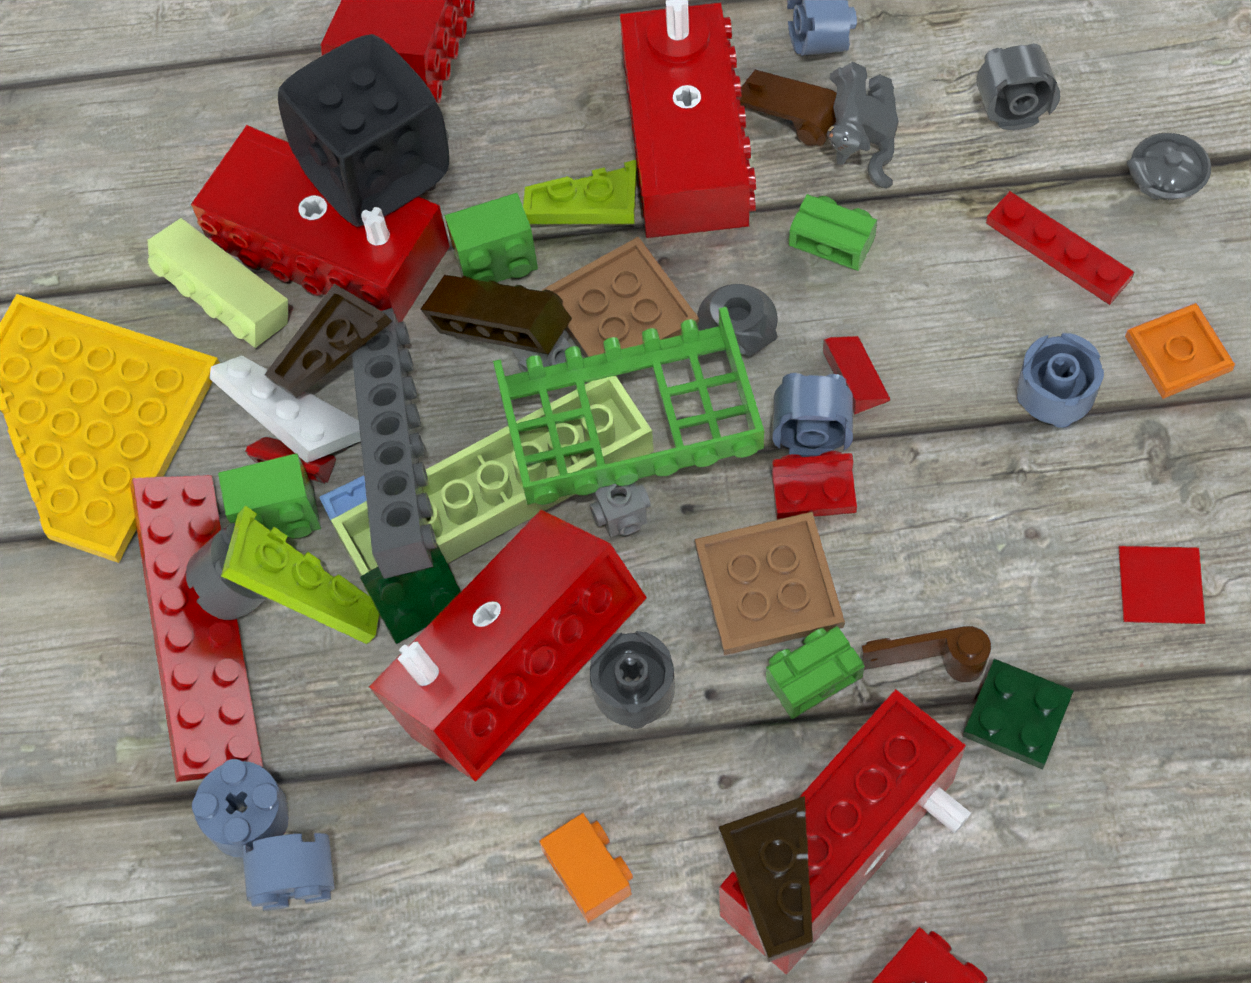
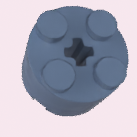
M787 0V9H794L793 21H788V29L793 49L797 54L810 56L849 50L850 29L856 28L857 16L855 8L848 6V0Z
M1062 333L1061 336L1050 338L1047 335L1037 339L1025 354L1017 383V400L1019 404L1036 419L1053 424L1058 428L1070 426L1073 422L1083 418L1091 410L1104 377V368L1102 369L1101 356L1098 350L1086 339L1071 333Z
M790 373L785 375L782 379V384L774 393V444L780 449L781 443L789 448V455L798 454L802 457L820 456L824 452L834 451V449L843 445L844 450H846L853 441V394L846 386V379L839 374L804 376L799 373Z
M238 759L228 760L210 772L201 782L192 801V810L199 828L219 850L233 857H243L242 846L248 845L253 848V841L284 835L289 820L286 796L270 773L257 764ZM242 806L248 807L243 813L238 811Z
M302 833L288 834L253 841V848L248 845L242 846L247 901L251 902L252 907L263 906L264 911L288 908V899H305L306 904L331 900L330 891L335 889L329 835L314 833L315 842H303Z

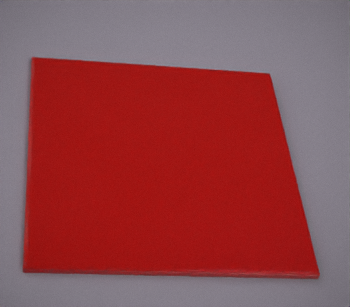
M1119 546L1123 622L1206 624L1199 548Z

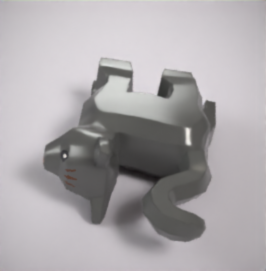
M851 62L843 68L839 67L830 73V80L837 87V95L833 106L836 122L828 129L827 136L830 138L831 146L837 150L836 160L839 165H843L851 154L859 150H870V143L876 144L880 151L872 155L868 164V175L877 187L887 189L893 185V180L884 173L882 166L888 164L893 158L895 149L894 138L899 124L892 79L879 74L869 79L870 91H868L867 95L866 79L868 76L866 67Z

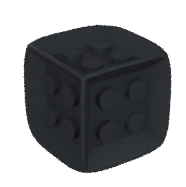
M369 34L350 40L299 69L279 87V111L293 154L314 186L334 209L351 224L357 227L363 226L362 212L364 210L371 212L374 207L382 210L383 217L392 213L429 190L447 173L450 159L449 146L441 109L432 92L420 76L380 37Z

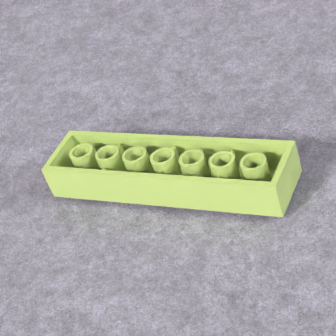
M616 376L585 384L605 464L654 452L652 429ZM577 389L550 403L553 414L582 408ZM543 407L521 418L516 423L544 417ZM584 417L555 424L561 447L590 441ZM508 426L427 468L429 485L423 487V493L427 492L433 516L427 518V524L432 525L436 543L447 564L531 519L540 510L545 511L575 495L559 497L555 502L546 505L536 503L527 505ZM547 426L519 433L524 456L553 450ZM593 450L564 457L568 473L597 467ZM556 459L527 466L530 482L560 475ZM367 501L331 520L343 547L360 576L378 567L372 554Z

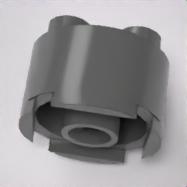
M1033 43L1012 46L1006 49L995 48L985 55V62L978 71L976 83L991 122H997L999 128L1005 130H1021L1039 123L1038 117L1047 110L1050 115L1056 109L1060 101V89L1048 58L1040 45Z
M231 523L220 530L190 558L186 568V581L189 589L193 586L199 598L196 601L209 614L224 620H235L240 616L247 615L268 599L221 576L235 523Z
M641 631L622 634V632L616 633L591 658L590 682L594 700L599 710L613 722L633 729L642 728L661 717L671 705L675 694L674 666L669 650L657 637ZM638 676H640V679H639V680L634 681V679H636ZM629 677L632 680L628 682L625 678Z

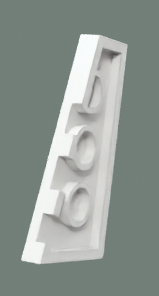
M239 356L211 366L210 379L295 454L298 453L299 457L306 463L361 441L359 420L307 391L296 398L270 381L264 375L267 369L246 357Z

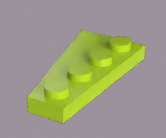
M245 505L237 515L221 576L368 644L376 635L379 613L370 596L340 574L333 577L327 573L320 564L321 560L308 551L305 555L285 542L288 537L276 527H273L271 530L267 529L254 519L257 513Z

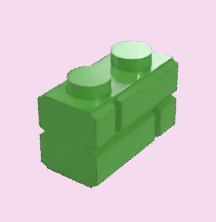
M806 194L799 212H797L790 227L789 246L859 271L866 258V254L874 242L878 219L872 218L863 209L855 208L850 210L839 206L830 197H814Z
M837 626L828 632L824 628L812 632L805 638L804 646L793 652L790 649H784L776 653L768 662L770 665L766 667V681L792 719L863 678L865 667L863 661Z

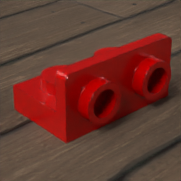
M827 451L820 456L802 457L798 454H790L773 460L772 483L777 520L810 512L813 513L814 517L856 513L857 501L852 471L853 454Z

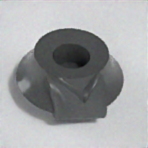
M1158 133L1145 138L1137 145L1131 159L1127 161L1132 179L1140 188V191L1155 200H1174L1191 196L1206 185L1211 175V162L1205 149L1195 140L1177 133Z
M731 284L720 287L711 292L699 307L697 313L699 331L718 327L719 308L727 307L740 353L748 357L775 341L778 337L776 332L778 316L775 305L764 292L755 287L744 284Z

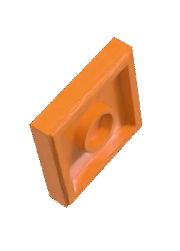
M1197 303L1128 329L1125 335L1162 399L1233 371L1235 366L1232 358Z

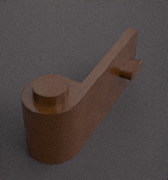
M756 69L741 87L742 97L739 98L740 106L792 120L797 136L803 143L810 146H821L829 138L827 136L828 129L836 122L833 106L837 92Z
M963 626L894 640L883 638L868 641L866 645L861 646L860 658L865 666L864 670L942 656L948 675L959 682H972L977 680L984 672L991 652V641L983 630L974 626Z

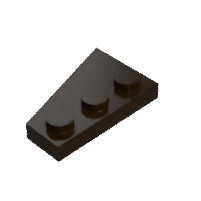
M334 284L264 375L274 384L297 398L393 321L384 312Z
M805 796L719 826L718 832L767 961L771 962L812 947L813 932Z

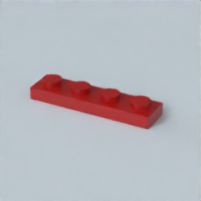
M1011 191L987 215V225L1109 305L1133 278V270Z

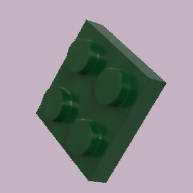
M438 544L437 548L431 549L433 567L385 579L379 567H376L360 576L366 591L395 644L426 628L461 592Z
M994 658L962 737L1043 770L1074 690Z

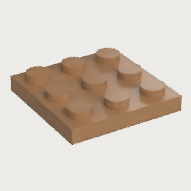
M639 237L542 289V291H553L563 300L562 305L572 317V320L566 327V331L577 347L580 348L585 358L603 354V342L611 337L618 338L621 349L643 344L642 332L647 329H657L660 340L680 336V325L683 321L693 319L696 321V324L699 322L696 313Z
M812 512L695 539V548L724 656L806 637L820 628H824L826 632L836 626L840 629L844 628L845 620Z

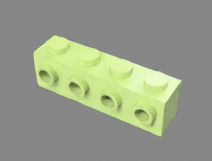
M182 218L147 240L148 264L157 276H163L175 285L183 296L190 297L197 302L210 317L217 318L224 323L237 338L244 339L256 348L288 324V299Z

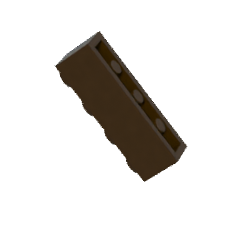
M445 274L420 309L441 334L547 355L572 320V317L562 305L563 300L553 291H539L528 289L522 285L510 286L499 284L493 280L486 282L474 280L468 276L457 277Z

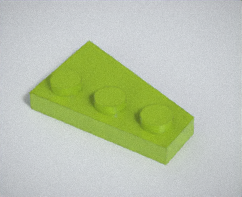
M637 160L624 162V168L606 172L605 167L591 170L592 176L573 180L566 176L526 186L523 208L529 224H635Z

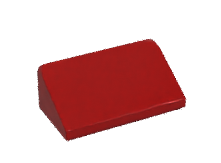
M858 336L824 339L823 353L833 373L839 374L846 379V386L853 394L854 415L890 401V397Z
M263 437L248 445L245 450L255 463L295 454L281 440L271 437ZM328 454L309 463L300 458L310 480L324 484L325 482L328 483L336 461L335 456Z

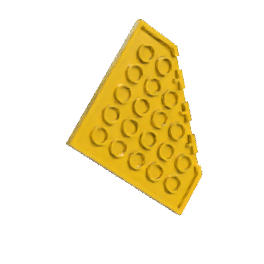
M16 294L0 322V411L4 415L8 426L7 430L15 453L23 468V475L30 495L38 510L41 526L45 535L50 540L119 563L137 529L130 488L132 478L164 477L213 382L210 379L211 366L220 362L217 357Z

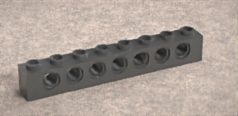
M393 308L382 310L393 322L352 353L372 554L384 579L433 567L431 549L437 548L433 527L431 524H427V518L433 516L430 499L427 492L423 493V487L429 485L424 463H419V457L425 456V451L419 432H415V428L421 427V421L415 403L412 404L411 401L417 398V391L412 376H408V372L414 370L409 349L404 346L410 344V337L405 322L398 323Z

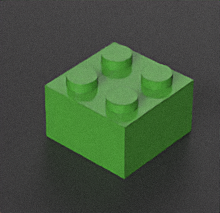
M518 193L445 215L454 256L461 276H468L474 280L486 282L489 280L500 282L512 277H524L531 271L538 269L532 229Z
M298 453L218 473L225 514L230 524L236 523L238 513L246 505L257 513L254 518L256 521L269 530L276 527L290 538H302L309 535L312 531L321 529L314 489Z

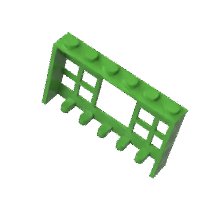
M727 307L719 308L718 327L698 331L696 321L688 319L680 325V336L660 340L657 329L650 328L642 332L643 344L621 349L618 338L611 337L603 342V354L582 358L580 348L573 346L565 350L566 362L543 367L541 357L535 355L526 359V372L509 376L504 375L501 359L493 361L527 505L534 503L546 505L555 502L559 497L572 494L588 495L596 492L601 487L614 484L626 486L635 483L639 478L652 475L668 476L681 468L694 465L706 467L716 463L719 459L731 456L739 458L748 457L758 450L764 449V428ZM726 350L732 372L704 379L698 356ZM689 358L696 381L667 388L661 365ZM653 367L675 448L605 464L584 383ZM735 382L742 405L713 411L707 388ZM576 385L582 408L553 414L547 392ZM699 391L705 414L676 420L670 397ZM539 394L545 416L516 423L511 400ZM745 414L749 431L721 437L717 425L718 420ZM584 417L590 441L561 447L555 424ZM708 423L712 435L711 440L684 446L680 429ZM547 426L553 450L524 456L519 433ZM593 450L597 467L571 473L567 472L564 457ZM556 459L559 476L530 482L528 465Z

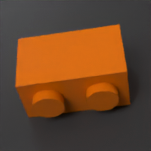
M581 813L539 840L542 852L588 923L632 895L628 881L633 879V875L621 856L613 859L606 849L605 845L610 843V840L597 820L590 824L584 813Z

